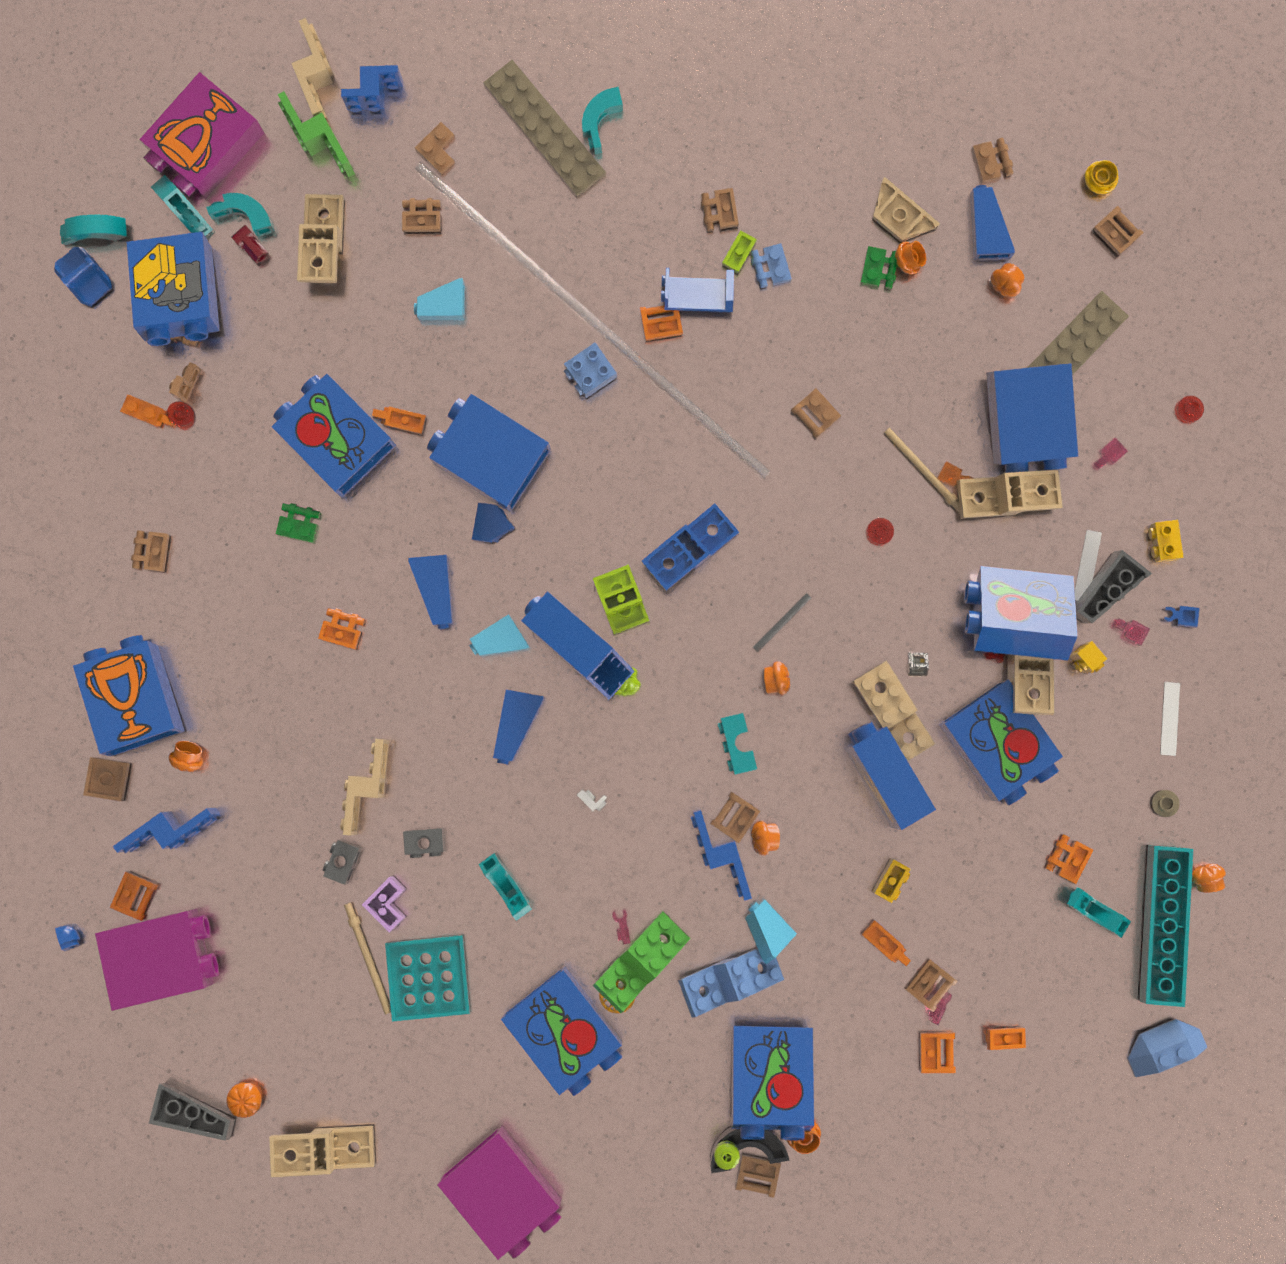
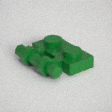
M868 246L860 284L879 288L880 281L886 282L885 288L892 289L893 283L896 282L895 272L898 266L897 259L895 258L896 251H892L891 257L888 258L885 257L886 249ZM884 265H889L888 274L882 273Z
M283 503L281 510L288 512V516L279 517L275 534L314 543L318 525L311 523L312 517L319 519L321 512L311 507L303 508L298 507L294 503ZM295 515H304V521L295 519Z

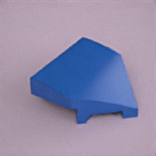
M478 502L472 540L497 543L503 535L515 528L505 515L504 510L499 508L498 505Z

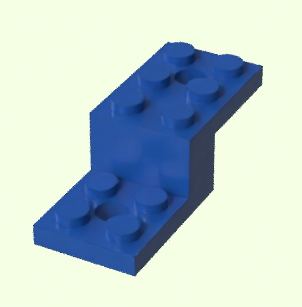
M714 503L688 526L685 524L641 562L667 591L692 569L698 568L739 534V531ZM710 525H714L717 527L718 533L709 535L707 528ZM672 559L674 561L673 568L666 569L663 566L664 560Z
M206 808L181 826L172 811L160 812L115 844L113 848L117 853L133 852L140 847L139 843L144 840L149 841L155 837L162 849H177L185 843L184 839L190 836L192 838L199 834L201 827L209 826L217 821L216 817L220 813L217 808Z
M694 811L691 821L693 827L698 828L699 835H696L699 847H703L705 851L702 854L704 865H709L710 869L732 863L733 865L729 867L732 877L737 878L738 884L735 885L738 896L742 897L744 901L752 899L735 841L732 840L712 846L702 811Z

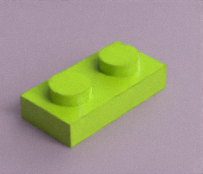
M740 230L722 265L739 273L757 239Z

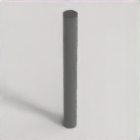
M806 593L753 648L759 652L810 601L811 597Z

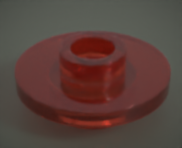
M1186 396L1179 401L1177 413L1182 420L1195 422L1202 417L1204 405L1198 397Z
M176 401L169 405L167 417L174 425L187 426L194 418V411L187 403Z
M876 518L868 525L867 535L873 543L883 545L892 539L894 527L889 520Z

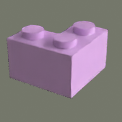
M390 876L362 904L389 933L406 918L393 904L406 888L394 876Z

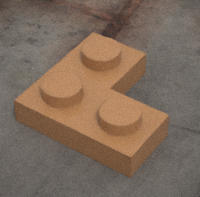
M442 122L414 147L441 176L455 163L443 150L455 138V135Z
M189 362L188 366H185L183 369V377L177 375L171 381L169 393L179 401L186 403L201 369L196 364Z

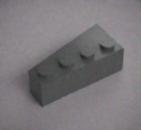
M1123 550L1114 551L1075 604L1076 617L1084 624L1095 622L1111 606L1124 598L1129 591L1137 587L1141 581L1152 573Z
M161 1083L158 1085L148 1124L226 1141L231 1138L235 1119L166 1083Z

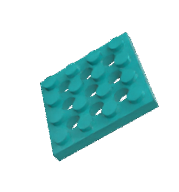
M463 935L385 943L392 1022L470 1014ZM441 952H449L451 955L450 961L443 962L440 959ZM423 953H428L431 956L429 964H424L421 961ZM404 955L411 957V965L405 966L402 964L401 959ZM444 971L452 973L451 981L446 982L442 979ZM424 973L432 974V983L427 984L423 981ZM405 975L413 977L414 982L412 985L404 984L403 978ZM450 990L454 993L452 1001L444 999L445 991ZM431 992L434 994L435 1000L433 1003L425 1001V993ZM411 994L415 997L413 1005H408L405 1002L406 995Z

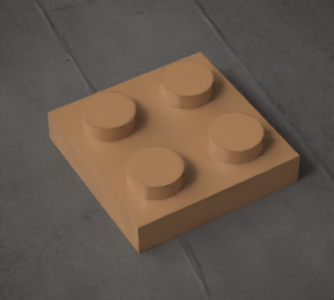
M90 757L83 795L123 801L130 763Z

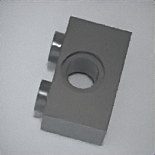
M444 828L403 831L405 855H410V858H420L423 853H429V857L441 856V852L446 851ZM422 838L429 840V847L427 849H423L420 846Z
M341 839L333 842L330 853H332L329 861L326 860L322 870L325 872L323 877L344 885L348 884L362 847ZM339 856L345 858V865L343 867L337 864Z

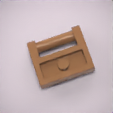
M1119 206L1115 207L1093 228L1118 256L1144 233L1132 224L1121 212L1122 209ZM1116 217L1132 236L1130 237L1112 218Z
M817 388L791 409V412L794 415L797 414L813 432L812 435L816 439L841 417L839 412ZM806 407L822 426L818 427L802 408Z
M731 792L728 796L730 798L716 819H713L710 824L740 843L760 813V810ZM736 802L739 803L741 806L727 827H724L722 822Z
M929 960L906 990L934 1012L939 1001L952 985L955 986L958 981L932 960ZM942 978H945L946 981L935 993V995L931 998V1000L928 1001L926 998L933 991V989L940 982V980Z
M742 1154L735 1190H749L767 1194L768 1197L774 1198L781 1162L770 1164L768 1159ZM744 1176L763 1181H768L771 1183L768 1187L764 1185L745 1182Z

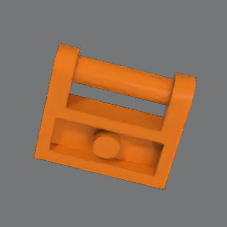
M665 305L651 308L640 307L645 340L649 341L683 335L679 310H664ZM667 312H673L674 316L650 320L647 317Z
M126 871L110 908L143 921L154 890H157L159 884ZM143 885L147 887V889L143 895L137 911L132 910V907L136 901L139 891Z
M920 1032L921 1073H956L953 1051L955 1032ZM941 1039H946V1066H941Z

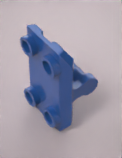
M73 247L65 256L55 262L54 272L82 304L92 306L112 289L110 278L82 247Z

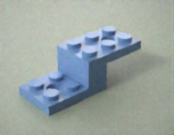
M758 948L738 957L724 959L678 980L693 1018L725 1003L740 1001L783 981L784 977L777 959L775 958L765 964ZM759 963L763 966L762 974L758 971ZM701 986L705 989L704 997L699 993Z

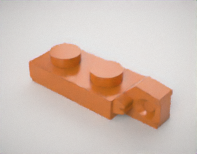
M128 394L120 412L156 427H160L162 423L172 427L175 421L171 417L166 416L167 411L163 408Z
M390 406L389 408L384 407V411L373 409L372 413L373 418L381 420V424L387 427L420 435L423 433L426 415Z
M875 920L863 931L862 935L894 963L899 960L907 966L911 962L904 954L906 951L904 946Z

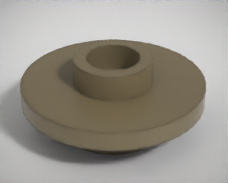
M1161 790L1152 799V808L1159 816L1171 817L1179 809V799L1172 791Z

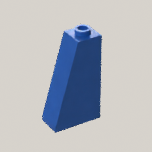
M978 185L970 193L974 260L1012 258L1015 249L993 188L986 185Z
M447 555L408 558L432 624L438 626V629H449V625H454L449 557Z
M506 689L493 758L497 759V763L508 765L509 761H514L544 703V696Z

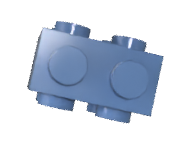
M593 343L564 363L565 375L569 380H574L576 391L580 396L583 394L585 398H588L617 378V372L596 343Z

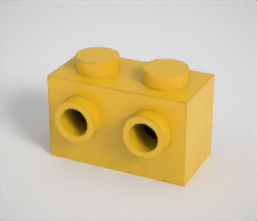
M1178 520L1151 524L1148 533L1149 538L1153 542L1151 554L1155 558V563L1184 558Z
M1093 641L1082 644L1070 655L1075 669L1083 673L1099 671L1105 666L1103 662L1107 660L1106 656Z
M890 858L872 892L890 903L893 900L896 901L901 893L900 887L910 877V868Z

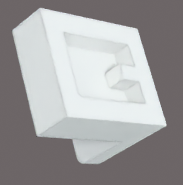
M582 789L577 794L592 811L595 809L600 811L607 804L604 801L607 798L605 795L595 803L593 800L596 797L589 790L585 792Z

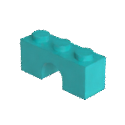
M744 713L721 718L718 728L720 734H724L725 741L722 743L724 752L729 753L730 760L727 761L729 772L733 771L734 775L756 770L757 766L753 750L742 752L735 745L736 737L741 733L748 732Z

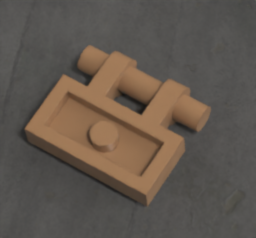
M1004 138L996 140L998 147L993 148L991 141L972 147L982 183L1000 179V171L1005 170L1006 176L1014 174L1012 169L1013 162L1009 159L1007 152L1009 148L1005 144ZM1000 154L1002 163L998 164L995 155Z
M733 188L715 190V198L709 199L708 193L701 194L702 201L700 203L701 208L704 210L705 217L703 221L707 231H713V223L719 222L720 229L739 226ZM712 206H716L717 215H712Z
M410 198V200L402 201L403 208H410V211H402L403 232H441L440 211H433V207H441L440 200H433V198L416 200V198ZM426 208V211H416V209Z
M137 530L136 538L133 541V544H135L134 555H131V561H133L132 568L140 569V562H144V570L164 572L169 534L149 532L148 539H144L145 532ZM143 545H147L145 556H142Z

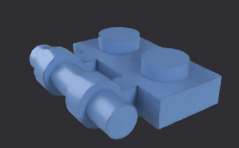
M781 243L763 248L764 256H759L758 250L751 251L752 266H755L756 280L761 288L768 286L766 281L768 279L772 280L773 286L791 281L792 278ZM763 263H767L769 272H764Z

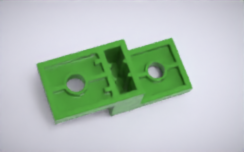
M283 91L277 94L281 100L278 104L304 152L308 150L312 156L328 147L342 173L346 172L348 177L354 175L355 173L323 113L301 123L286 93Z
M661 912L593 984V987L621 1014L646 985L661 973L690 938L664 912ZM660 935L667 937V944L660 941ZM616 981H621L624 984L623 990L616 987Z

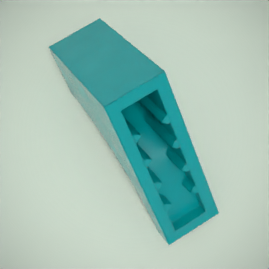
M165 175L151 186L153 191L191 233L203 232L206 236L213 230Z

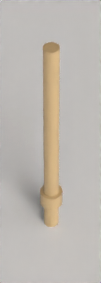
M888 428L884 432L887 437L946 498L945 501L948 505H952L960 513L958 497L954 493L951 494L891 428Z
M350 902L344 905L349 918L347 921L350 928L352 927L384 1014L386 1015L391 1013V1007L360 928V919L358 916L356 917Z

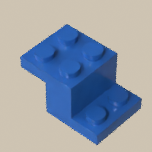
M398 65L360 66V88L341 89V97L347 110L351 112H360L361 110L377 112L380 109H385L384 87L388 89L403 87V79Z

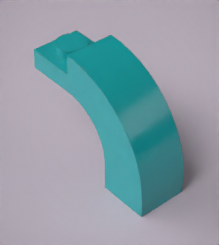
M619 86L606 89L597 94L588 103L583 113V139L588 138L589 147L594 149L595 155L602 153L598 133L599 123L607 115L623 111Z
M242 193L222 194L224 202H213L211 206L206 207L209 216L213 220L235 213L247 216L257 237L275 231L272 220L266 210L257 200Z
M112 215L74 216L64 219L65 224L60 226L61 244L70 245L88 238L117 241L127 237L126 218Z
M495 853L478 864L484 876L498 891L516 921L532 910L526 895Z
M1078 887L1069 896L1067 903L1069 907L1120 938L1123 937L1131 923L1128 918L1097 901Z

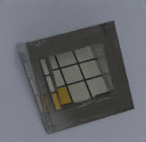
M908 652V675L927 676L929 671L928 653Z

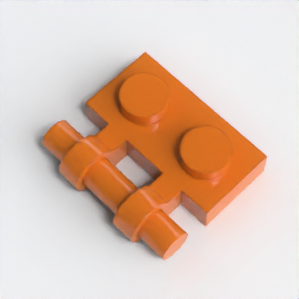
M328 608L326 615L332 617V621H323L318 639L356 650L361 631L354 628L356 624L363 626L365 619L358 617L359 615L354 613L351 615L337 608L335 610ZM339 620L349 622L348 627L338 625Z
M1063 834L1060 841L1058 840L1055 844L1057 847L1053 855L1049 856L1045 869L1053 872L1055 866L1060 867L1058 876L1073 884H1077L1094 850L1078 841H1074L1072 847L1067 845L1070 837ZM1063 850L1069 852L1064 862L1059 860Z

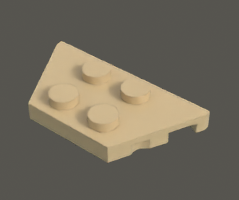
M884 177L873 215L875 221L900 242L936 229L940 225L938 221Z

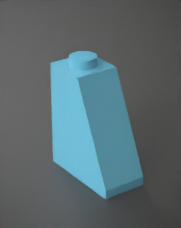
M463 278L456 279L418 296L417 303H414V314L417 315L418 319L465 320V283Z
M509 614L470 638L472 644L469 645L475 655L478 653L481 657L530 649Z
M763 900L759 904L755 902L748 909L750 913L745 919L762 960L767 964L778 956L797 933L766 900Z

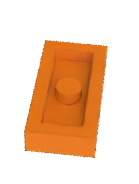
M1025 1028L987 1029V1034H985L987 1049L1026 1048Z

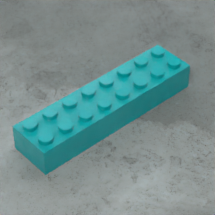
M1148 845L1139 1000L1145 1004L1185 1007L1194 850L1191 848Z

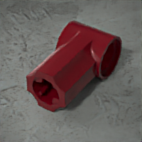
M246 225L231 236L235 243L242 250L244 249L256 264L265 260L269 254Z

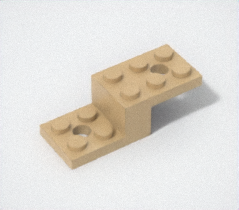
M306 18L299 20L312 55L293 62L292 66L312 115L316 116L323 113L326 118L327 116L316 90L333 84L331 76H334L313 24H308Z
M305 194L304 224H299L298 282L337 283L338 252H342L343 195ZM322 210L329 211L326 218L319 217V213ZM317 258L323 261L320 267L313 266V261Z
M1058 470L1004 473L991 478L957 480L961 519L1016 515L1023 511L1063 508ZM1039 485L1044 488V495L1038 493L1037 488ZM975 493H979L982 496L981 503L976 502L974 499Z
M1008 654V679L1010 682H1013V713L1052 716L1054 714V659ZM1029 690L1037 691L1038 698L1032 699L1029 696Z
M887 661L853 681L873 714L871 716L878 728L888 727L907 761L935 745L915 713L918 711ZM877 682H882L885 685L883 693L876 692L875 685ZM906 732L913 735V741L909 744L903 740V735Z
M375 739V743H372L371 754H374V760L370 763L369 773L372 774V777L348 776V780H345L344 791H347V797L343 800L342 804L345 818L341 820L340 825L343 835L357 834L361 797L384 798L389 740Z
M374 1126L314 1129L311 1133L271 1135L269 1137L271 1177L331 1174L334 1169L375 1166ZM356 1142L359 1145V1151L351 1152L349 1144ZM287 1150L295 1152V1160H288L286 1158Z

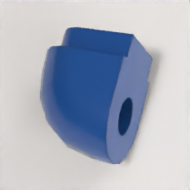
M67 925L55 928L61 950L65 952L80 945L79 941L81 939L76 929Z

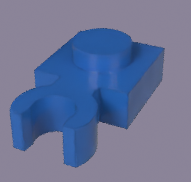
M1179 606V611H1176L1173 607H1166L1165 611L1171 612L1172 617H1164V621L1172 622L1178 620L1177 626L1197 628L1200 608Z

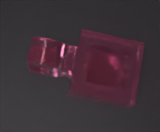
M1115 437L1100 450L1103 456L1094 465L1098 469L1103 467L1108 461L1113 465L1128 451Z
M1118 618L1112 624L1113 627L1125 632L1122 636L1123 638L1138 646H1142L1150 628L1135 620L1127 623Z
M624 909L623 917L617 918L614 911L612 917L620 926V929H616L618 941L622 940L623 945L630 944L627 912Z
M948 993L946 998H942L936 1005L937 1008L934 1012L929 1010V1021L939 1026L947 1008L946 1005L952 998V994Z

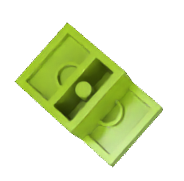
M629 564L592 578L614 635L650 621Z

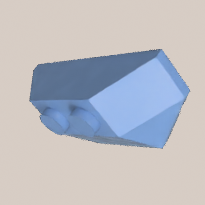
M1173 1019L1140 1033L1127 1059L1134 1076L1141 1077L1161 1073L1192 1060L1207 1048V1045L1199 1028Z

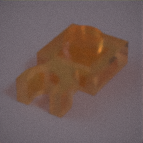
M947 461L937 477L939 481L952 488L957 484V480L974 478L961 475L963 470Z

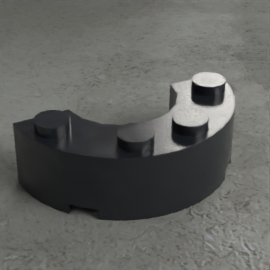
M730 1127L716 1140L711 1152L710 1167L711 1174L731 1170L720 1168L714 1160L715 1147L722 1141L733 1142L739 1150L746 1147H755L762 1150L768 1157L770 1164L790 1160L783 1141L773 1130L764 1129V1139L752 1140L741 1139L740 1129H731Z

